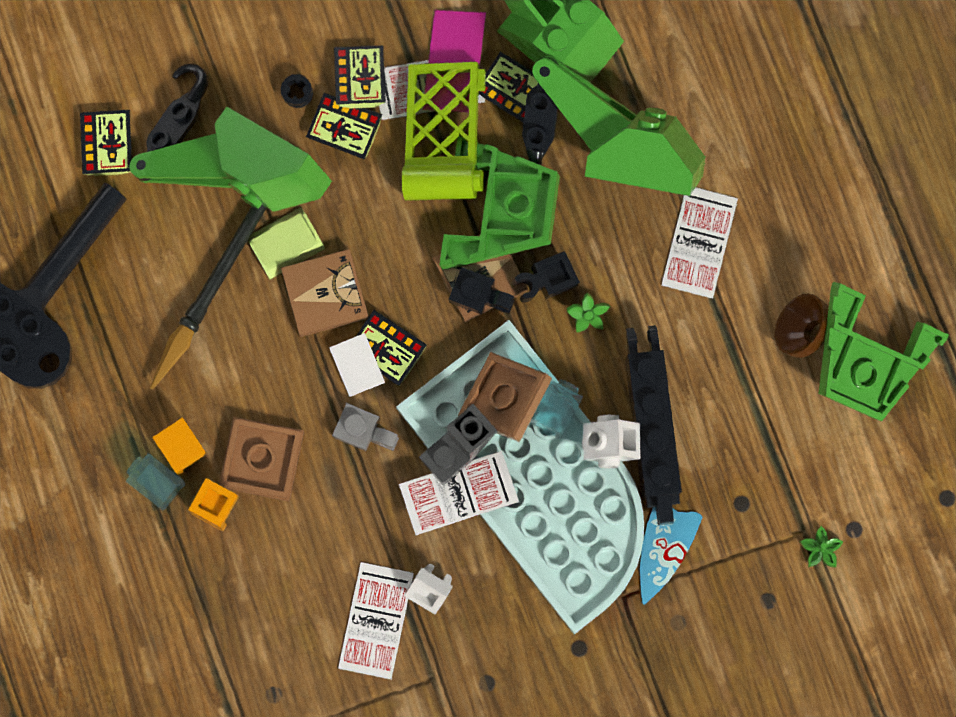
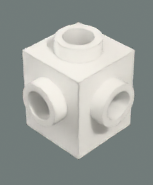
M617 415L597 416V422L584 423L582 438L584 460L598 462V468H619L620 461L640 459V423L619 420Z

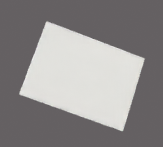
M365 333L329 348L349 397L385 383Z

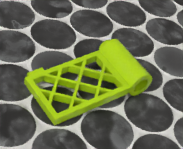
M478 62L408 64L405 165L402 170V192L406 201L476 199L478 192L483 191V171L477 170L476 162L479 91H485L486 71L485 69H479ZM470 72V83L460 93L448 83L457 73ZM417 74H432L439 80L426 94L417 88ZM445 86L455 98L440 110L430 99ZM418 94L421 98L416 102V95ZM468 95H469V102L465 99V97L468 96ZM462 102L469 109V117L457 126L447 115ZM427 103L437 115L423 128L416 121V113ZM444 119L454 131L440 144L429 132ZM415 127L420 131L416 136ZM467 128H468V136L464 133V131H465ZM461 136L468 142V156H452L446 148ZM424 137H427L437 147L427 157L414 158L415 146ZM441 153H443L446 157H438V156H439Z

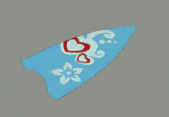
M652 508L644 535L640 561V585L643 605L664 587L682 563L703 518L701 514L697 512H678L673 508L674 523L658 525L656 508Z

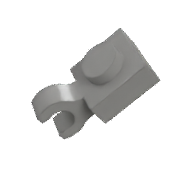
M346 403L332 435L333 438L364 451H367L370 442L394 451L399 440L397 434L377 427L380 421L379 416Z

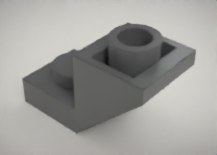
M472 404L446 426V434L420 455L419 460L444 486L477 456L497 433V429Z

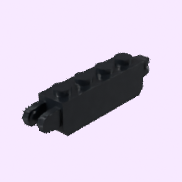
M656 325L648 326L647 340L650 351L638 353L637 349L638 340L635 329L626 328L628 355L625 361L632 421L640 423V459H638L642 497L643 501L647 503V508H656L658 525L673 524L672 505L680 504L679 496L682 493L664 350H660Z

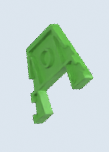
M459 136L455 156H468V142ZM477 142V170L489 171L480 236L444 234L439 263L441 268L451 269L551 244L560 180L558 172L519 156L513 157L503 153L491 145H483Z
M833 282L830 292L818 394L873 419L882 421L910 387L907 383L919 369L923 370L931 360L929 358L931 353L938 345L942 346L949 335L917 321L904 353L901 354L852 331L866 295L841 283Z

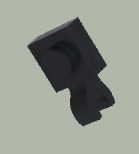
M461 267L448 300L449 303L481 315L486 305L510 314L514 304V296L502 291L492 290L495 279Z

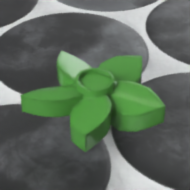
M586 293L582 299V305L573 304L567 308V312L576 319V332L584 331L589 324L603 330V321L599 315L604 314L610 308V305L607 303L594 305L593 297Z
M822 526L817 530L815 540L804 539L800 541L804 549L812 551L808 557V567L815 566L822 560L827 566L835 568L837 558L834 551L838 550L844 541L837 538L828 540L827 532Z

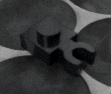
M565 251L534 263L531 266L534 275L520 273L511 282L513 286L524 283L529 287V292L524 293L519 298L522 303L531 301L540 290L545 299L575 288L580 283Z

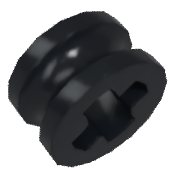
M293 74L286 77L282 82L280 88L281 95L285 103L290 107L303 108L311 102L313 88L305 76ZM294 83L298 87L301 84L305 85L302 89L304 96L300 99L296 95L292 99L289 97L292 93L289 87Z

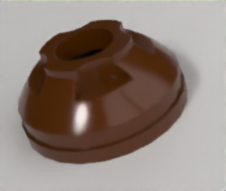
M802 294L792 299L784 307L775 326V342L779 350L789 356L803 358L822 348L825 342L829 309L823 300L813 294ZM820 324L818 332L813 340L810 341L811 331Z

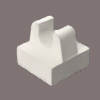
M428 564L424 569H420L404 596L431 613L436 614L453 587L450 585L452 577L446 574L444 579L441 580L431 574L435 566Z

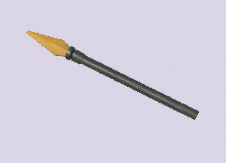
M263 205L259 209L251 206L197 299L186 311V317L180 319V326L169 336L150 389H154L190 347L193 334L198 332V324L202 323L208 306L264 214L266 207Z

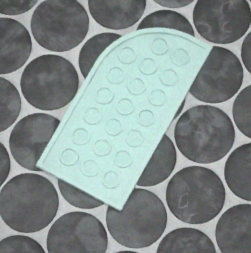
M508 320L396 406V409L427 449H429L446 434V426L458 417L490 352L544 372L552 378L520 442L496 433L473 460L499 451L503 452L519 502L480 514V516L575 635L612 605L631 580L641 555L644 540L643 508L635 482L622 461H620L619 468H598V462L584 460L582 448L583 424L591 422L511 321Z

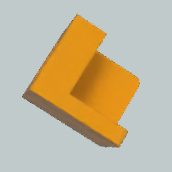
M183 417L152 437L179 477L185 474L183 471L185 468L206 454Z
M206 478L188 510L198 519L224 531L227 526L225 521L239 496Z

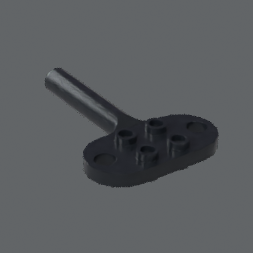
M105 182L22 289L11 290L0 282V372L25 388L43 389L56 384L65 376L72 362V346L68 335L56 322L46 315L45 307L127 200L119 191ZM48 354L57 355L60 360L58 368L51 373L42 371L40 366L42 358Z

